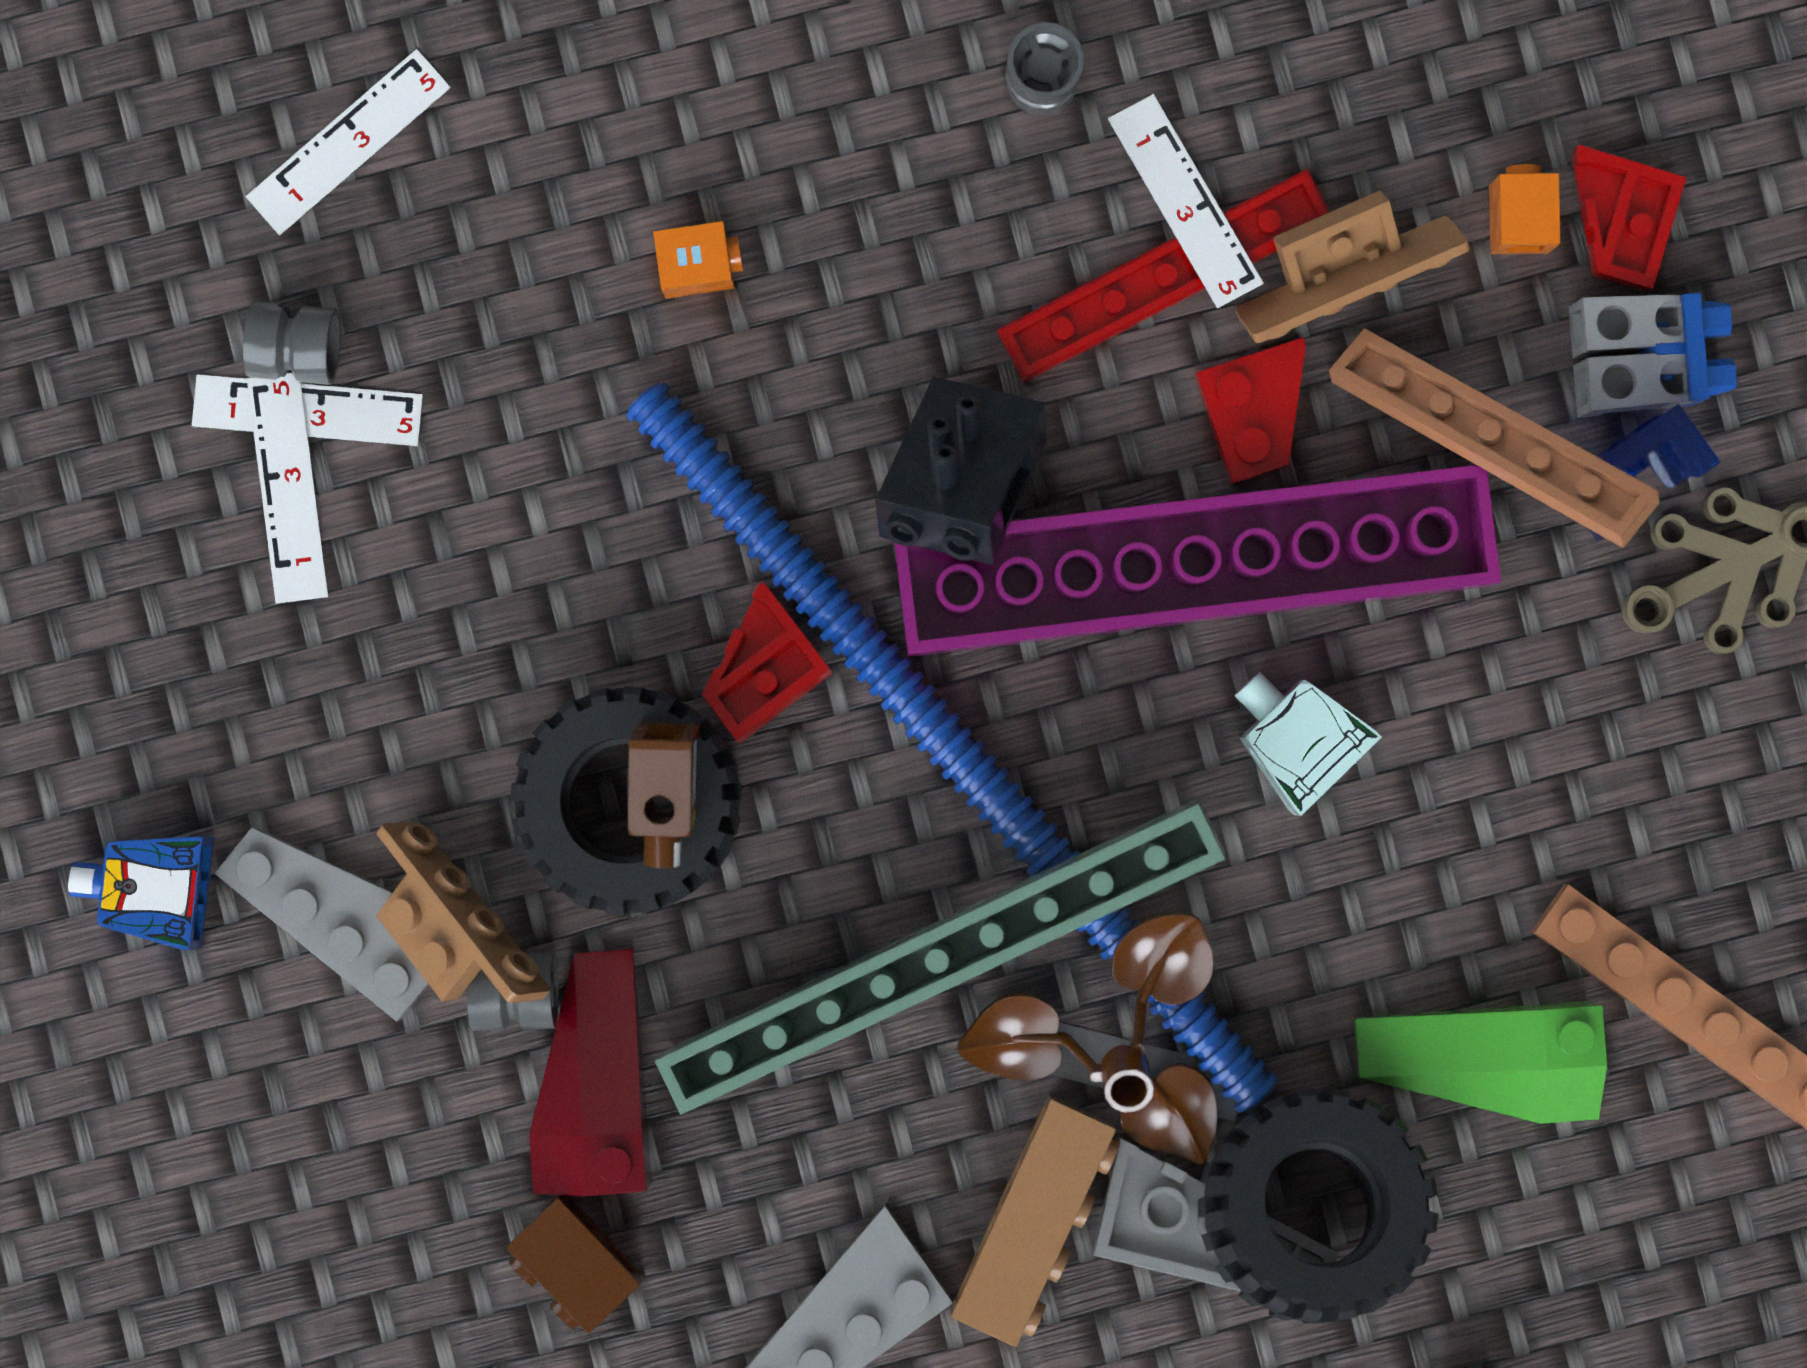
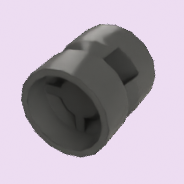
M1040 22L1027 26L1015 36L1008 51L1005 85L1009 97L1018 108L1032 115L1047 116L1060 112L1072 102L1079 88L1084 63L1081 44L1074 34L1057 23Z
M253 301L250 304L243 338V362L246 376L276 380L280 377H285L288 371L291 370L298 382L331 385L334 382L341 347V322L339 311L336 308L303 306L296 316H293L289 306H283L280 303Z
M524 952L536 962L540 975L551 987V991L542 1000L518 1003L507 1002L481 969L466 988L468 1020L471 1030H505L510 1021H517L522 1029H555L559 1008L558 966L555 952Z

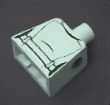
M1259 671L1234 695L1257 719L1240 737V740L1287 809L1296 816H1302L1382 738L1373 728L1306 680L1298 681L1282 695Z

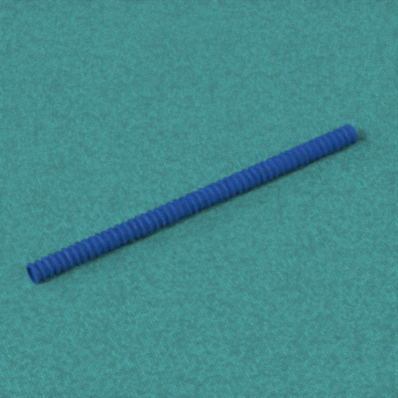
M666 382L656 383L643 392L629 406L626 418L630 422L638 421L640 424L639 433L642 436L649 434L653 438L650 445L654 449L661 448L665 452L662 459L666 463H671L672 461L677 466L674 471L678 477L685 475L689 479L686 486L691 491L697 489L701 493L699 501L702 504L709 502L712 505L711 514L714 518L721 516L725 520L723 528L727 532L734 530L737 534L735 542L739 546L746 544L749 547L747 552L749 558L755 559L757 557L762 562L759 569L763 573L771 572L774 576L771 583L775 587L782 585L786 591L783 596L786 600L794 599L798 603L795 610L799 614L807 613L810 617L807 622L811 628L818 626L822 630L820 638L823 642L830 640L835 645L832 648V652L836 656L842 653L847 659L844 662L847 669L854 667L859 672L856 679L860 683L866 681L871 686L868 693L872 697H875L877 694L883 700L880 704L882 709L886 711L890 708L896 714L892 720L897 725L903 722L908 728L905 731V735L908 738L915 736L920 742L917 745L920 752L927 750L932 755L929 762L933 766L938 763L944 769L941 776L945 780L951 777L956 783L953 787L955 792L959 794L963 791L969 797L965 803L969 807L976 805L981 811L977 815L981 821L988 819L993 825L990 828L992 834L1000 833L1005 838L1002 845L1006 849L1012 846L1017 852L1014 859L1018 863L1024 860L1028 864L1029 868L1026 870L1028 875L1032 877L1081 854L1079 851L1072 853L1067 846L1070 844V841L1067 837L1060 839L1055 834L1058 827L1054 823L1050 825L1045 823L1043 818L1046 814L1042 809L1035 811L1031 807L1034 800L1030 795L1023 798L1018 792L1021 789V785L1017 781L1013 784L1009 782L1006 778L1009 775L1006 768L999 770L994 765L997 758L993 754H990L988 757L981 750L985 744L981 740H978L976 743L969 736L973 732L971 728L967 726L963 729L957 723L961 717L956 712L952 715L949 714L945 709L948 706V702L945 699L938 701L933 695L936 692L934 686L929 685L926 687L921 682L924 675L920 671L915 674L909 668L912 661L908 657L902 660L897 654L900 650L897 644L894 643L890 646L884 640L888 634L884 630L876 631L873 627L876 622L872 616L865 618L861 614L863 606L860 602L853 605L848 599L851 592L847 588L841 591L836 585L839 581L836 575L829 577L824 572L827 565L823 561L816 563L812 558L815 551L811 547L804 549L800 544L803 540L799 533L792 535L788 531L791 524L787 520L780 522L776 517L779 512L775 506L768 508L764 502L767 497L764 493L756 494L752 490L754 482L750 478L743 480L740 476L742 468L739 465L731 466L728 463L730 455L727 451L719 452L716 449L718 441L714 437L706 438L704 435L706 431L705 426L702 423L695 425L691 421L694 414L690 410L683 411L680 408L682 400L678 396L672 398L669 396L670 387ZM1124 906L1077 930L1079 932L1086 930L1090 935L1087 942L1091 946L1098 944L1102 950L1099 955L1103 960L1108 958L1112 960L1118 941L1140 920L1133 922L1128 917L1131 910ZM1203 992L1185 1003L1176 1005L1161 1003L1150 995L1148 1002L1151 1005L1148 1011L1152 1015L1160 1014L1163 1018L1160 1025L1164 1029L1171 1027L1175 1031L1173 1035L1175 1042L1180 1043L1183 1041L1187 1045L1185 1053L1189 1057L1197 1056L1199 1059L1197 1067L1201 1071L1208 1069L1211 1072L1209 1080L1213 1085L1220 1083L1224 1087L1221 1094L1226 1099L1233 1097L1236 1101L1234 1109L1238 1113L1251 1110L1273 1091L1278 1077L1274 1073L1267 1074L1263 1070L1266 1063L1262 1059L1254 1060L1252 1058V1047L1250 1045L1242 1046L1239 1043L1241 1035L1237 1031L1230 1033L1226 1028L1229 1021L1225 1017L1218 1019L1214 1014L1217 1009L1213 1003L1206 1005L1202 1001L1204 997Z

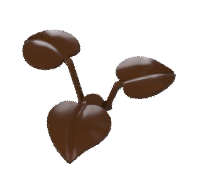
M1186 912L1157 914L1131 927L1118 941L1112 957L1113 977L1120 986L1140 991L1136 999L1133 1041L1131 1045H1118L1106 1053L1101 1064H1097L1070 1034L1057 1032L1059 1016L1055 1007L1047 1000L1030 993L1006 994L987 1005L959 1040L958 1054L972 1065L991 1074L1013 1080L1029 1081L1047 1077L1058 1070L1062 1062L1059 1044L1064 1045L1090 1072L1092 1081H1103L1106 1100L1113 1108L1120 1111L1122 1127L1133 1141L1154 1151L1178 1155L1193 1162L1204 1164L1210 1153L1217 1128V1103L1209 1079L1203 1072L1185 1063L1169 1064L1161 1069L1154 1078L1150 1072L1148 1058L1144 1053L1146 1012L1150 995L1164 1004H1181L1197 997L1210 981L1214 966L1213 952L1200 918Z

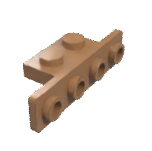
M1380 190L1273 237L1286 285L1238 305L1235 311L1238 320L1255 343L1276 339L1286 335L1291 329L1318 317L1337 313L1344 306L1368 295L1387 291L1396 286L1398 282L1425 270L1446 265L1451 259L1470 250L1468 240L1448 216H1441L1398 235L1390 201Z
M417 821L383 823L376 834L407 874L376 916L442 1002L458 1000L481 969L509 1003L544 999L551 991V987L540 975L538 965L528 954L522 952L505 930L503 920L494 911L488 909L473 890L469 877L447 857L438 845L436 835Z

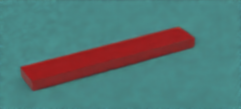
M1305 169L1226 210L1223 214L1252 264H1255L1277 252L1273 237L1325 215L1330 210L1308 169ZM1174 237L997 329L996 333L1024 384L1206 288L1179 241Z

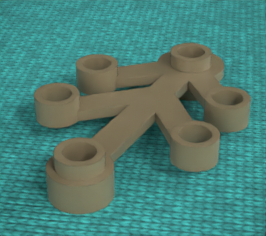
M1719 488L1708 493L1703 500L1702 510L1710 522L1725 524L1736 520L1770 533V535L1752 544L1743 543L1689 525L1687 520L1678 514H1667L1659 517L1652 524L1650 531L1651 539L1657 547L1663 550H1673L1681 547L1717 559L1718 561L1662 589L1658 586L1647 585L1632 590L1625 597L1622 604V616L1625 623L1632 630L1639 633L1660 631L1672 620L1674 609L1729 582L1718 618L1707 625L1704 630L1703 639L1706 647L1713 653H1732L1743 642L1744 634L1741 626L1761 565L1781 556L1772 592L1759 599L1755 607V614L1758 621L1767 628H1779L1788 625L1796 613L1793 600L1807 560V541L1805 543L1798 542L1793 537L1792 528L1797 521L1807 525V502L1794 503L1782 511H1778L1742 499L1735 490L1730 488ZM1718 495L1725 496L1731 503V511L1726 517L1718 515L1714 510L1713 503ZM1666 521L1675 523L1679 528V537L1674 543L1668 542L1662 537L1661 528ZM1641 599L1648 600L1653 605L1654 614L1649 621L1641 620L1636 614L1635 608ZM1773 599L1781 602L1784 607V615L1779 621L1772 620L1767 614V605ZM1721 625L1728 627L1732 633V641L1727 647H1722L1715 641V631Z

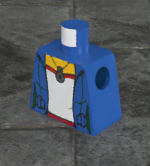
M197 836L107 842L103 864L78 861L72 864L68 881L69 895L72 897L99 899L97 924L101 927L177 949L193 950L202 948L215 837Z

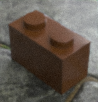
M559 1195L506 1247L513 1255L509 1263L514 1271L532 1287L539 1282L554 1298L550 1303V1307L559 1319L573 1330L580 1325L587 1334L592 1332L641 1284L645 1277L569 1195Z

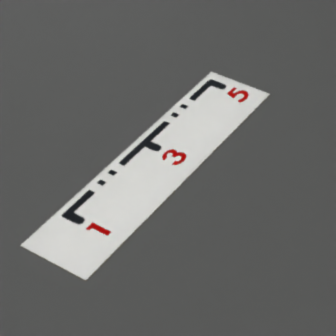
M417 49L414 50L245 197L280 236L451 87Z
M1154 94L1109 117L1108 120L1216 307L1219 308L1264 284Z
M287 373L285 377H280L276 380L247 378L275 602L278 604L328 597L301 382L295 379L293 373Z
M197 374L192 426L254 432L247 379ZM301 384L308 437L418 446L423 394Z

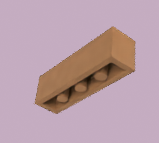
M1048 1094L950 1307L951 1318L1014 1347H1017L1022 1334L1030 1337L1034 1335L1046 1307V1304L1038 1301L1048 1279L1057 1283L1069 1259L1071 1250L1063 1247L1070 1229L1072 1225L1081 1229L1093 1207L1095 1196L1087 1193L1097 1171L1105 1175L1108 1173L1118 1152L1120 1142L1112 1139L1116 1131L1112 1123Z

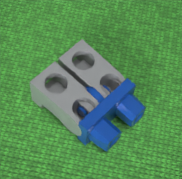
M1701 293L1683 295L1583 297L1568 307L1572 358H1586L1573 366L1577 418L1624 411L1694 406L1710 399L1711 396L1729 392L1737 387L1736 365L1733 358L1706 360L1705 339L1725 338L1731 335L1732 316L1731 306L1728 303L1702 301ZM1636 352V355L1597 357L1598 355Z

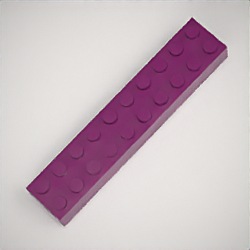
M1477 465L1011 521L993 565L974 560H959L946 553L918 546H903L894 542L908 657L1467 590L1501 583L1488 473Z

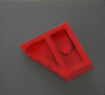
M1577 145L1573 150L1571 159L1592 276L1648 293L1654 288L1687 177Z
M1299 338L1196 372L1194 375L1231 485L1286 468L1289 465L1306 349L1304 338Z
M764 582L756 586L752 594L753 601L739 629H734L725 647V656L720 666L713 670L701 694L739 744L833 673Z

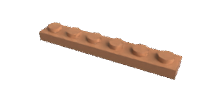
M1365 328L1329 369L1333 384L1622 548L1626 546L1660 503L1658 490Z
M1564 884L1530 932L1807 1130V1055L1568 884Z

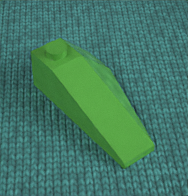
M1581 1001L1354 1018L1358 1077L1540 1124L1599 1119L1607 1070L1602 1005Z

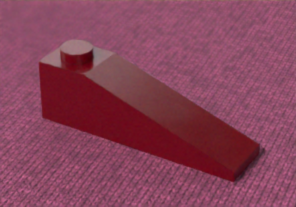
M634 948L574 953L529 1133L534 1194L596 1196L645 1192L652 1183Z

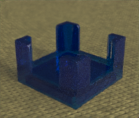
M1680 404L1649 418L1596 456L1632 477H1635L1650 466L1667 489L1676 487L1691 476L1699 478L1721 463ZM1588 529L1596 541L1604 539L1603 536Z

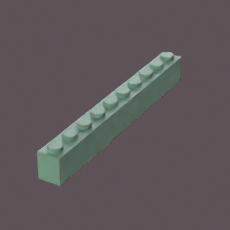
M1197 798L666 1049L655 1060V1063L681 1115L1225 860V851L1200 799Z

